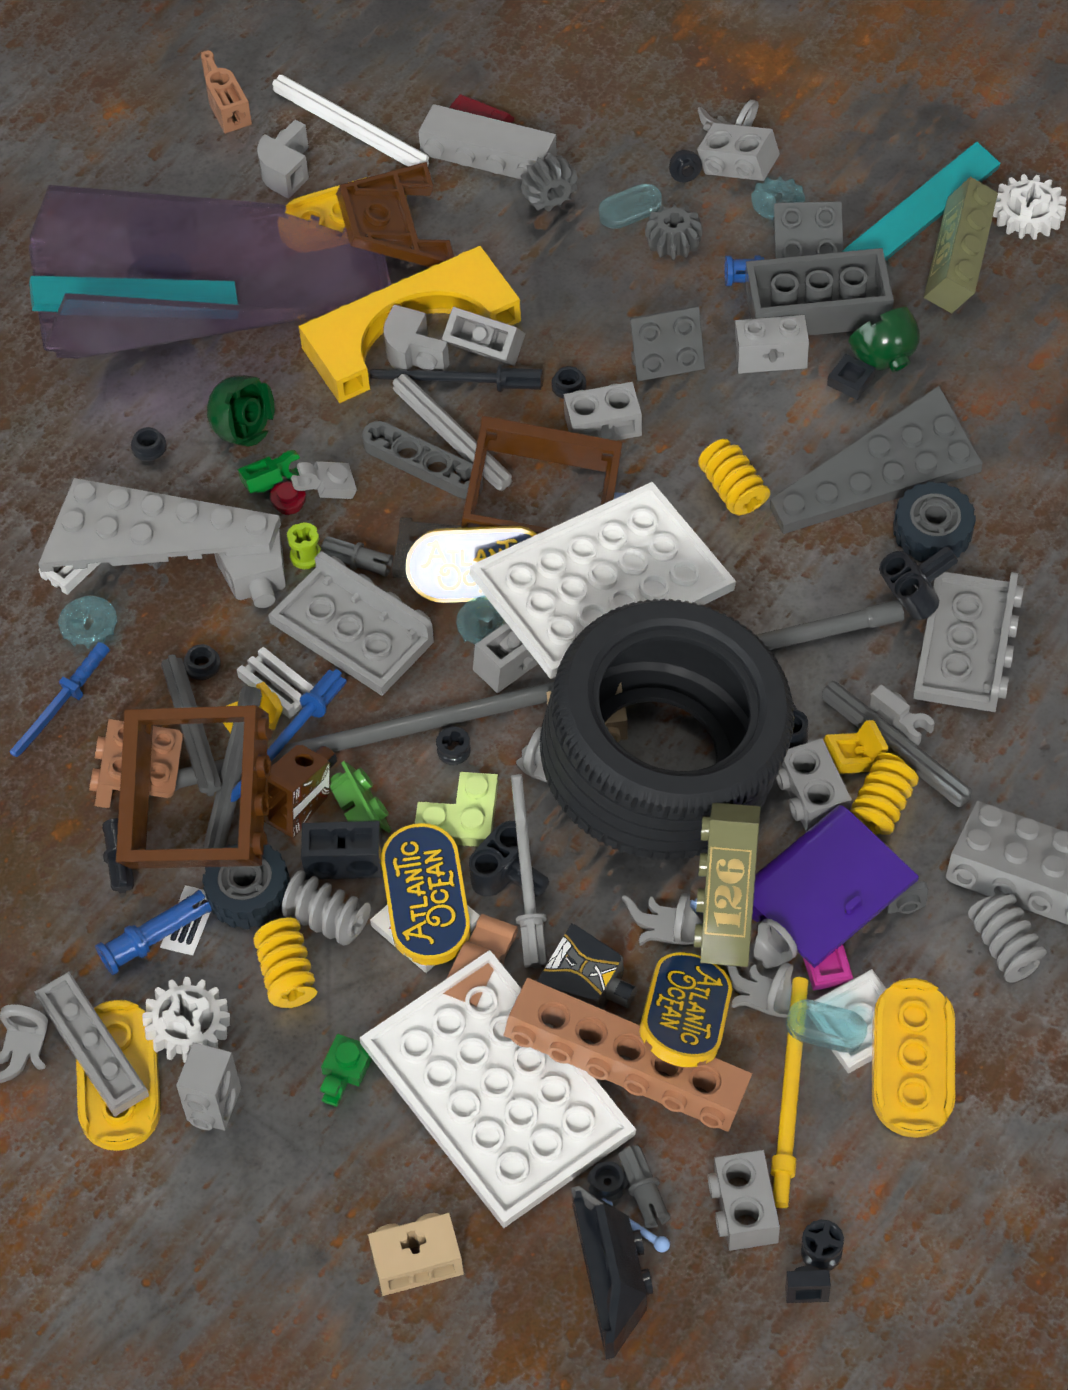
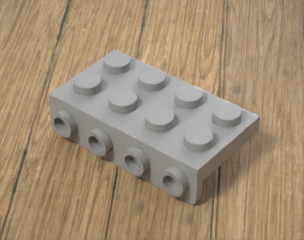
M320 552L315 557L316 568L269 613L270 623L383 696L434 643L432 622L424 612L413 610L402 603L396 594L383 591L374 585L372 580L366 575H358L347 568L339 558L335 556L330 557L324 552Z
M944 572L934 580L933 590L939 598V606L927 618L913 699L996 712L998 698L1006 699L1009 677L1002 676L1003 667L1011 668L1014 646L1007 645L1008 637L1016 638L1019 616L1012 615L1013 607H1021L1024 586L1017 585L1019 573L1011 572L1010 582Z
M977 801L951 853L946 873L947 880L950 883L986 896L1000 895L1003 897L1010 894L1016 897L1014 906L1068 925V832Z

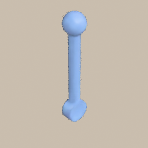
M605 1198L601 1199L613 1206L612 1201H607ZM630 1219L632 1230H640L641 1236L653 1243L654 1248L658 1252L663 1253L669 1249L670 1242L667 1237H658Z

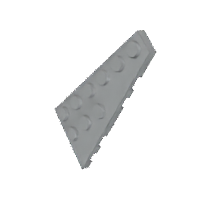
M74 478L38 564L41 572L54 571V567L73 565L74 569L88 568V564L108 562L111 566L168 562L169 557L188 556V559L192 560L202 559V554L224 553L226 557L271 553L281 521L279 515Z

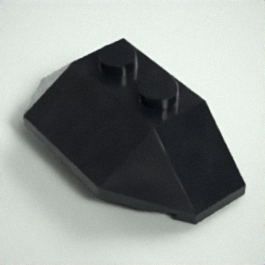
M572 1187V1206L606 1360L615 1358L647 1311V1295L653 1294L649 1269L641 1270L638 1256L644 1255L643 1241L640 1230L632 1231L628 1215L582 1187Z

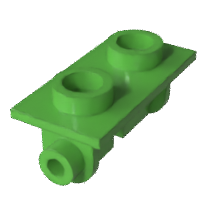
M341 762L346 772L337 773L331 777L330 789L341 809L346 810L355 804V807L344 814L347 821H380V827L390 833L392 830L385 819L389 815L388 811L378 797H373L370 791L373 783L367 773L362 768L356 770L347 762Z

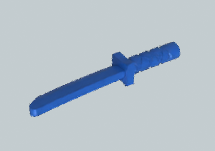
M98 642L70 679L65 677L60 679L59 683L62 686V690L10 750L11 755L15 757L20 756L71 696L77 700L82 698L83 693L80 687L84 685L87 678L94 672L93 670L99 666L100 661L110 651L104 643Z

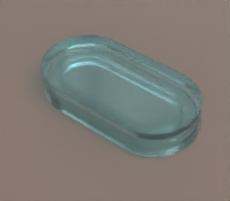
M640 184L607 197L599 205V219L604 226L618 229L647 218L651 212H658L662 205L661 192L654 185Z
M813 1000L797 1001L791 1006L786 1017V1028L789 1034L796 1040L843 1053L858 1050L867 1035L866 1022L858 1013Z

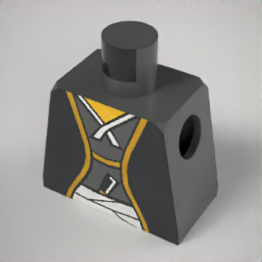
M572 923L537 980L541 984L604 1010L609 1000L629 1008L634 1001L638 989L637 986L622 980L624 974L623 957Z

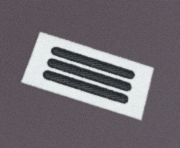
M185 885L178 903L194 894L197 890H200L206 897L203 889ZM207 898L193 905V909L207 902ZM210 913L204 914L165 937L160 948L193 956Z

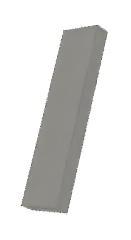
M70 972L34 991L36 998L114 1117L149 1096L147 1088Z

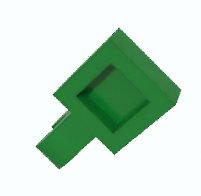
M289 450L278 458L272 460L269 456L241 467L237 471L241 482L250 494L253 492H265L270 490L274 484L283 481L282 476L290 480L292 475L300 476L297 467L289 469L290 463L300 459L295 450Z
M340 1034L336 1035L321 1066L322 1074L326 1075L320 1088V1092L325 1093L322 1102L337 1107L348 1083L360 1086L372 1061V1058L362 1047L360 1041Z

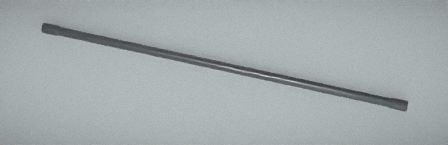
M899 600L868 606L863 610L756 635L769 650L867 627L875 628L904 621V611ZM554 682L289 743L272 760L271 766L296 745H304L314 752L319 747L326 746L333 752L547 703V692L552 691ZM224 759L214 761L219 778ZM192 766L178 769L175 791L197 784Z

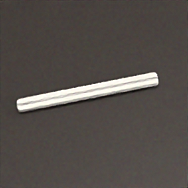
M279 75L277 79H274L272 83L273 91L402 164L409 167L427 162V165H429V156L292 79L284 75Z

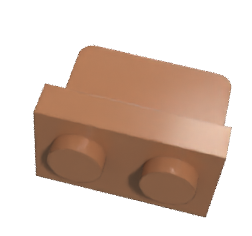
M108 719L106 737L98 736L95 759L102 760L101 768H93L89 791L97 792L95 806L110 808L112 790L120 791L124 721ZM153 726L149 795L170 798L174 795L183 734L179 730Z

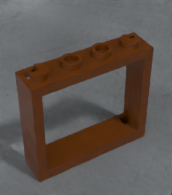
M482 416L461 528L522 526L531 529L536 534L550 529L475 515L487 450L606 472L600 505H603L614 499L623 442ZM487 431L497 433V435L488 434ZM602 453L611 454L612 457H611V456L602 455Z
M256 705L125 710L116 862L130 869L262 866L264 845H268L267 835L264 832V816H267L269 813V798L267 793H265L266 778H269L271 773V761L267 755L268 740L272 738L273 730L269 729V713ZM244 722L238 848L146 850L153 725Z

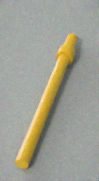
M795 977L792 980L776 1155L772 1156L770 1172L774 1176L773 1197L776 1208L788 1207L790 1182L796 1173L797 1159L793 1156L808 992V979L803 977Z

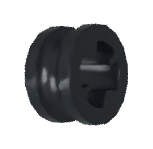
M448 727L443 729L436 738L437 754L444 763L458 765L465 762L470 756V738L464 729ZM453 742H459V745L454 750H448L447 746H451Z

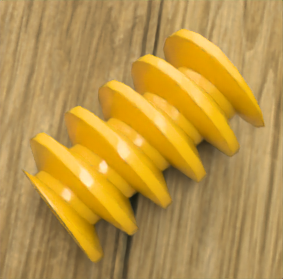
M720 439L707 446L698 459L699 467L712 483L716 492L719 493V497L726 503V507L731 513L741 516L753 512L768 500L770 490L767 486L763 485L764 481L762 478L756 475L757 471L753 465H749L750 461L746 455H743L741 447L739 445H731L728 439Z
M880 752L876 757V762L870 768V773L864 779V785L859 789L858 796L853 801L849 811L876 836L878 834L890 835L894 831V823L899 821L901 817L900 811L905 809L907 805L906 799L913 794L912 787L916 786L919 782L917 773L900 757L891 753Z
M289 917L268 922L255 933L253 938L258 960L261 963L260 968L264 976L265 988L268 990L269 1002L280 1008L301 1006L311 1001L318 992L315 988L311 987L315 982L314 974L309 972L312 967L310 960L306 959L308 955L307 948L302 945L304 937L299 932L301 929L300 922L296 918Z

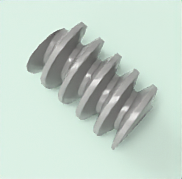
M303 870L297 871L290 880L284 894L282 903L283 915L289 918H296L299 920L300 925H309L310 929L315 932H323V935L329 939L336 938V941L343 946L353 942L369 919L370 904L366 902L357 910L359 899L356 896L350 897L345 904L343 903L345 899L344 890H337L331 897V884L325 883L318 891L319 879L317 877H311L304 884L306 873Z
M1010 894L1003 897L1000 895L989 896L970 907L968 917L974 921L976 931L982 933L983 943L990 946V955L997 959L996 963L999 970L1005 972V981L1009 983L1018 982L1037 970L1040 960L1047 954V950L1043 946L1032 949L1039 941V936L1035 933L1025 935L1031 929L1032 924L1030 921L1017 922L1024 915V911L1019 907L1010 909L1016 903L1014 895Z

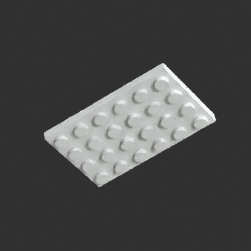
M653 482L476 562L469 567V576L550 679L556 677L559 664L566 650L579 633L592 621H595L610 610H615V608L626 604L629 605L632 602L652 601L653 599H658L659 601L660 599H673L674 601H689V603L695 602L697 605H705L734 591L736 580Z
M489 950L360 1037V1044L501 1226L505 1228L634 1137L636 1129L596 1079L586 1071L568 1063L556 1062L545 1053L531 1047H521L514 1043L512 1039L503 1036L509 1014L521 991V987ZM487 963L494 969L487 986H478L471 989L466 995L465 1002L443 994ZM483 992L477 1007L469 1003L474 994ZM545 1023L548 1027L553 1028L551 1024Z

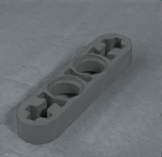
M374 421L364 427L362 431L363 446L368 454L456 497L466 499L472 463L386 422ZM405 448H412L417 451L410 458H404L399 455V452ZM434 462H442L447 466L440 472H433L428 469L429 465ZM483 477L481 480L479 494L483 490Z

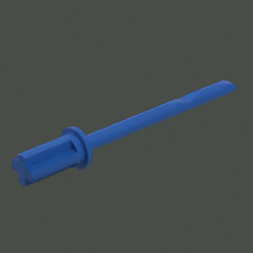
M337 669L334 671L328 670L309 693L302 694L300 704L303 709L267 749V755L270 757L271 762L310 716L318 718L324 716L326 706L347 683V680L341 677L342 672ZM241 780L232 790L231 802H235L241 797Z

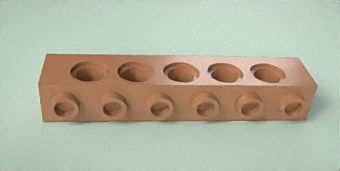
M530 978L526 979L509 1014L503 1036L512 1039L514 1043L521 1047H531L545 1053L556 1062L568 1063L580 1068L596 1079L608 1080L622 1086L633 1095L645 1096L657 1101L670 1111L682 1112L694 1117L710 1128H719L729 1132L753 1073L717 1058H714L707 1064L706 1061L699 1062L697 1067H680L667 1063L651 1052L652 1046L647 1040L644 1044L639 1033L640 1025ZM545 1023L553 1024L557 1028L548 1027ZM582 1039L590 1040L594 1044H588L584 1042ZM619 1055L628 1056L632 1060H625ZM657 1071L665 1072L669 1076H663L659 1074ZM695 1087H700L708 1093L700 1092Z

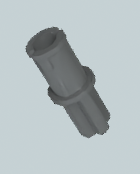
M328 536L321 545L320 552H324L330 557L335 556L339 558L343 563L350 565L352 570L361 568L387 577L390 572L387 566L392 567L393 555L365 548L364 543L361 542L352 544Z
M635 1145L624 1148L619 1153V1160L630 1184L628 1193L630 1196L635 1197L644 1219L645 1227L647 1229L658 1227L652 1212L654 1209L661 1224H665L671 1219V1216L667 1212L658 1190L660 1185L659 1179L653 1177L640 1146Z

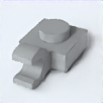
M316 461L315 465L308 462H301L297 464L300 476L292 475L291 477L295 490L315 489L318 490L320 498L353 499L357 491L349 463Z
M882 684L871 693L870 709L900 733L902 732L915 745L921 743L922 734L916 731L915 728H924L929 733L934 731V720L927 714L910 713V706L899 693L891 692Z

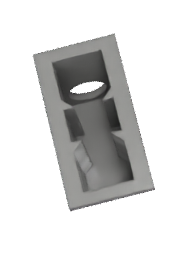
M280 529L271 553L227 557L224 553H214L219 569L235 598L238 600L252 597L256 607L266 608L271 606L276 600L274 591L282 590L286 587Z

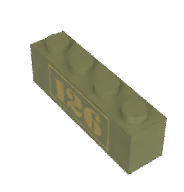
M969 177L947 199L923 297L951 314L975 294L998 192L972 177Z
M712 803L711 816L703 817L701 841H708V853H700L699 877H706L705 889L698 888L696 912L704 913L703 924H696L694 947L701 948L700 963L748 967L760 806Z

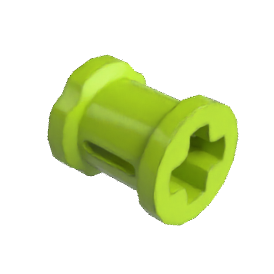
M307 522L293 525L287 532V540L291 547L290 560L292 564L303 570L316 567L315 557L321 550L317 544L319 541L317 528Z

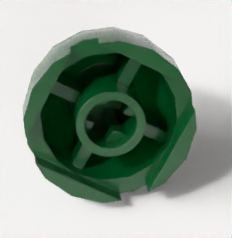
M908 307L896 308L881 314V321L871 325L870 321L848 338L851 349L858 360L875 367L876 370L882 371L890 368L892 372L900 371L911 363L909 357L913 355L918 347L920 331L916 319Z
M236 375L222 380L214 387L208 400L207 419L211 429L222 440L250 447L257 445L266 437L269 430L263 429L267 424V420H273L274 397L269 385L262 383L259 380L260 378Z

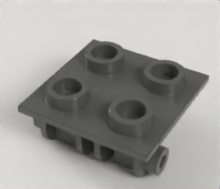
M842 201L774 203L775 259L843 251Z
M699 306L630 318L634 350L631 352L632 364L635 365L637 382L705 369Z

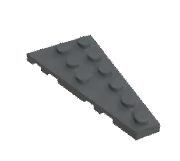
M937 386L770 498V509L782 533L785 534L903 497L908 489H913L917 484L922 485L927 484V482L948 483L982 471L983 463L941 388Z

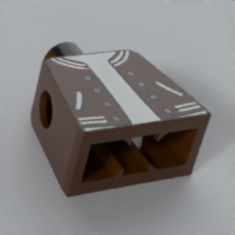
M296 745L271 766L270 776L266 778L265 793H267L269 798V813L267 816H264L265 823L291 838L298 834L302 829V823H307L330 792V769L337 762V757L331 749L321 746L314 752L304 745Z

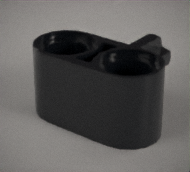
M944 547L918 566L904 551H895L888 554L882 560L879 571L909 615L914 619L922 620L930 617L939 606V598L934 592L931 582L957 564L958 559L949 547Z
M506 821L498 825L470 856V880L472 888L477 894L489 897L497 895L511 881L522 888L518 846L506 847L510 843L518 844L515 821ZM532 867L534 894L537 897L546 891L550 881L548 877ZM484 870H493V871H494V872H492V873H490V874H482V873H480V872H482V871H484Z

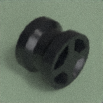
M820 1219L807 1225L803 1231L801 1256L807 1266H815L819 1270L829 1271L838 1266L842 1259L844 1245L842 1230L830 1220Z

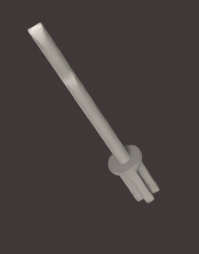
M522 774L511 775L525 915L518 916L516 924L520 925L524 967L539 968L541 965H547L543 922L547 921V915L536 913Z

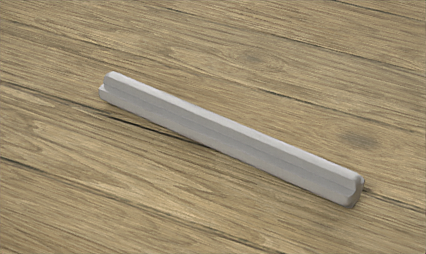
M401 374L398 378H395L393 390L464 459L473 464L477 441L408 375ZM487 451L482 476L497 490L503 491L511 485L512 475Z

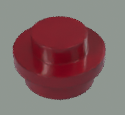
M284 481L274 486L270 493V499L273 507L280 513L292 515L302 509L306 501L305 491L295 490L292 481Z

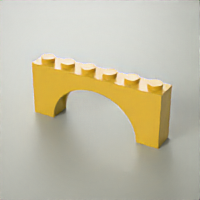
M478 246L440 264L433 265L413 276L403 278L386 288L374 291L352 303L342 305L325 315L311 319L299 326L302 349L337 401L342 403L370 390L365 358L373 343L384 333L385 321L394 305L426 314H451L452 308L456 307L512 326L521 322L520 299L482 247Z

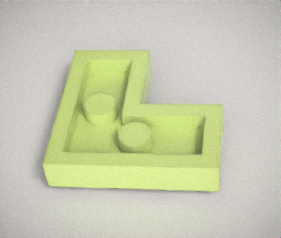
M460 772L456 804L418 802L415 824L425 823L442 828L451 835L456 845L479 847L493 830L498 774Z

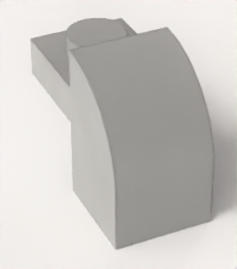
M294 120L286 129L279 132L276 139L264 134L257 146L263 182L271 190L288 199L309 179L306 156L303 155L309 148L305 124Z
M394 305L384 324L386 356L390 365L398 370L410 371L412 366H416L428 371H446L450 365L448 342L428 337L426 313Z

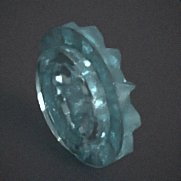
M781 175L777 180L766 177L764 183H756L755 190L752 193V205L755 211L771 220H774L776 193H782L779 203L805 202L803 186L796 185L793 178L784 181Z
M85 596L71 601L61 611L58 620L63 639L69 640L74 647L78 644H84L88 649L91 644L96 642L104 643L108 635H114V628L116 623H118L116 611L112 604L96 596ZM88 614H90L94 623L91 624L89 630H86L83 624H85Z
M479 597L467 602L460 609L456 619L457 631L461 634L463 641H469L474 646L506 623L487 597ZM479 619L484 622L492 620L493 629H489L487 626L480 629Z

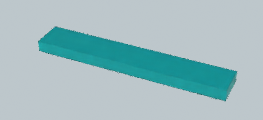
M975 142L848 245L842 252L883 248L886 262L944 214L948 197L969 177L982 183L998 170L1001 163L983 146Z
M30 276L29 281L32 311L237 316L239 310L235 281Z

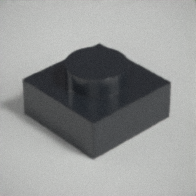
M845 354L829 374L827 386L858 400L875 378L876 368Z
M801 1266L794 1271H787L785 1285L786 1303L829 1302L831 1287L830 1271L819 1270L815 1266Z

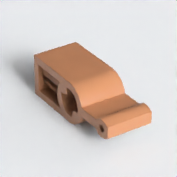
M210 50L201 52L209 104L224 133L226 134L252 125L248 100L234 74L226 68H217L213 52Z
M481 914L469 941L463 944L447 978L489 950L504 965L505 957L517 936L518 926ZM487 963L443 994L465 1002L466 995L471 989L478 986H487L494 969ZM483 992L474 994L469 1003L477 1007Z

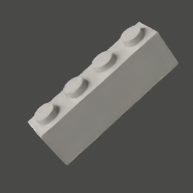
M435 104L432 105L419 129L420 151L429 157L521 179L520 176L528 172L527 165H534L537 162V156L541 159H545L549 153L557 156L556 134Z

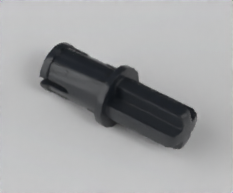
M113 818L102 824L106 846L103 859L108 864L112 890L126 893V891L134 887L132 869L116 862L118 818Z

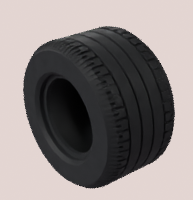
M653 599L652 601L632 602L629 605L626 604L615 608V610H610L595 621H592L579 633L566 650L557 670L541 726V762L548 786L555 800L562 807V810L567 813L569 818H572L575 824H578L580 829H584V832L590 834L592 838H597L598 842L605 843V846H612V849L620 850L619 852H627L628 855L633 854L635 857L642 856L644 859L648 857L651 860L656 858L658 860L693 858L695 855L700 856V853H708V841H701L703 817L711 816L712 803L760 806V811L764 806L790 747L794 727L792 694L785 673L782 671V667L778 664L774 654L769 651V648L764 645L762 640H759L757 635L753 634L745 625H741L739 621H734V618L731 616L728 617L725 613H719V610H712L711 607L706 608L702 604L697 605V603H689V601L682 602L681 600L674 601L673 599H660L659 601L658 599ZM621 683L623 692L615 695ZM639 702H662L676 706L695 717L707 730L714 744L716 764L692 771H674L649 765L627 752L611 735L605 722L618 710Z

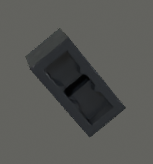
M380 821L302 823L301 860L303 870L306 873L305 880H309L313 876L319 880L383 878L381 864L383 840Z

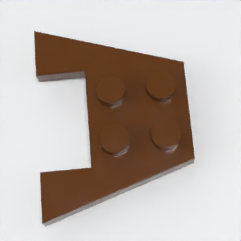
M427 162L339 185L336 195L350 246L427 267L440 264L454 257L450 240L418 239L405 196L431 195L433 182Z

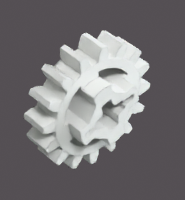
M1023 174L1021 181L1018 182L1012 177L1009 178L1008 186L1000 184L998 188V196L993 217H997L996 225L998 227L1007 225L1006 233L1011 234L1017 231L1019 232L1018 236L1020 239H1023L1025 234H1030L1033 240L1037 239L1039 232L1045 236H1050L1051 228L1058 230L1060 222L1065 219L1066 197L1061 196L1062 189L1060 187L1052 189V180L1050 179L1044 183L1039 182V175H1035L1033 180H1028L1027 176Z
M185 977L181 986H177L173 979L169 980V990L164 991L157 987L155 989L156 1000H146V1012L142 1015L143 1026H145L146 1040H153V1048L156 1053L166 1048L167 1059L172 1060L176 1053L182 1054V1059L185 1063L193 1042L218 1048L217 1039L226 1040L227 1026H230L227 1000L219 999V989L217 987L206 991V982L203 979L198 982L197 986L191 985L189 977Z

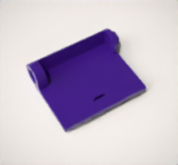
M838 805L756 873L752 919L756 922H760L763 919H772L778 922L795 941L797 952L815 968L918 881L919 876L846 807Z

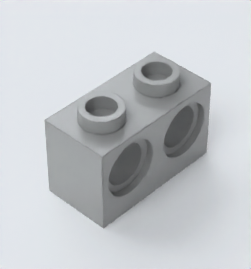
M721 123L712 124L697 149L705 174L759 181L765 180L780 155L773 129Z
M633 382L611 384L606 387L578 390L573 393L564 394V415L569 432L616 441L642 436V413Z
M823 738L788 749L776 780L781 790L787 789L791 798L789 799V806L795 821L801 820L806 832L838 805L851 810L852 799ZM799 770H807V771H809V773H801V772H798V771H799ZM820 800V801H823V802H825V803H823V804H816V803H813L812 801Z
M193 1042L176 1084L186 1119L193 1126L202 1130L216 1128L225 1131L241 1091L232 1052Z
M764 1150L714 1157V1173L707 1174L711 1199L719 1198L721 1211L715 1212L716 1226L719 1237L726 1236L729 1251L778 1243L780 1225ZM740 1177L748 1183L738 1187L730 1184L728 1181L732 1178ZM742 1215H749L756 1222L751 1225H743L736 1219Z

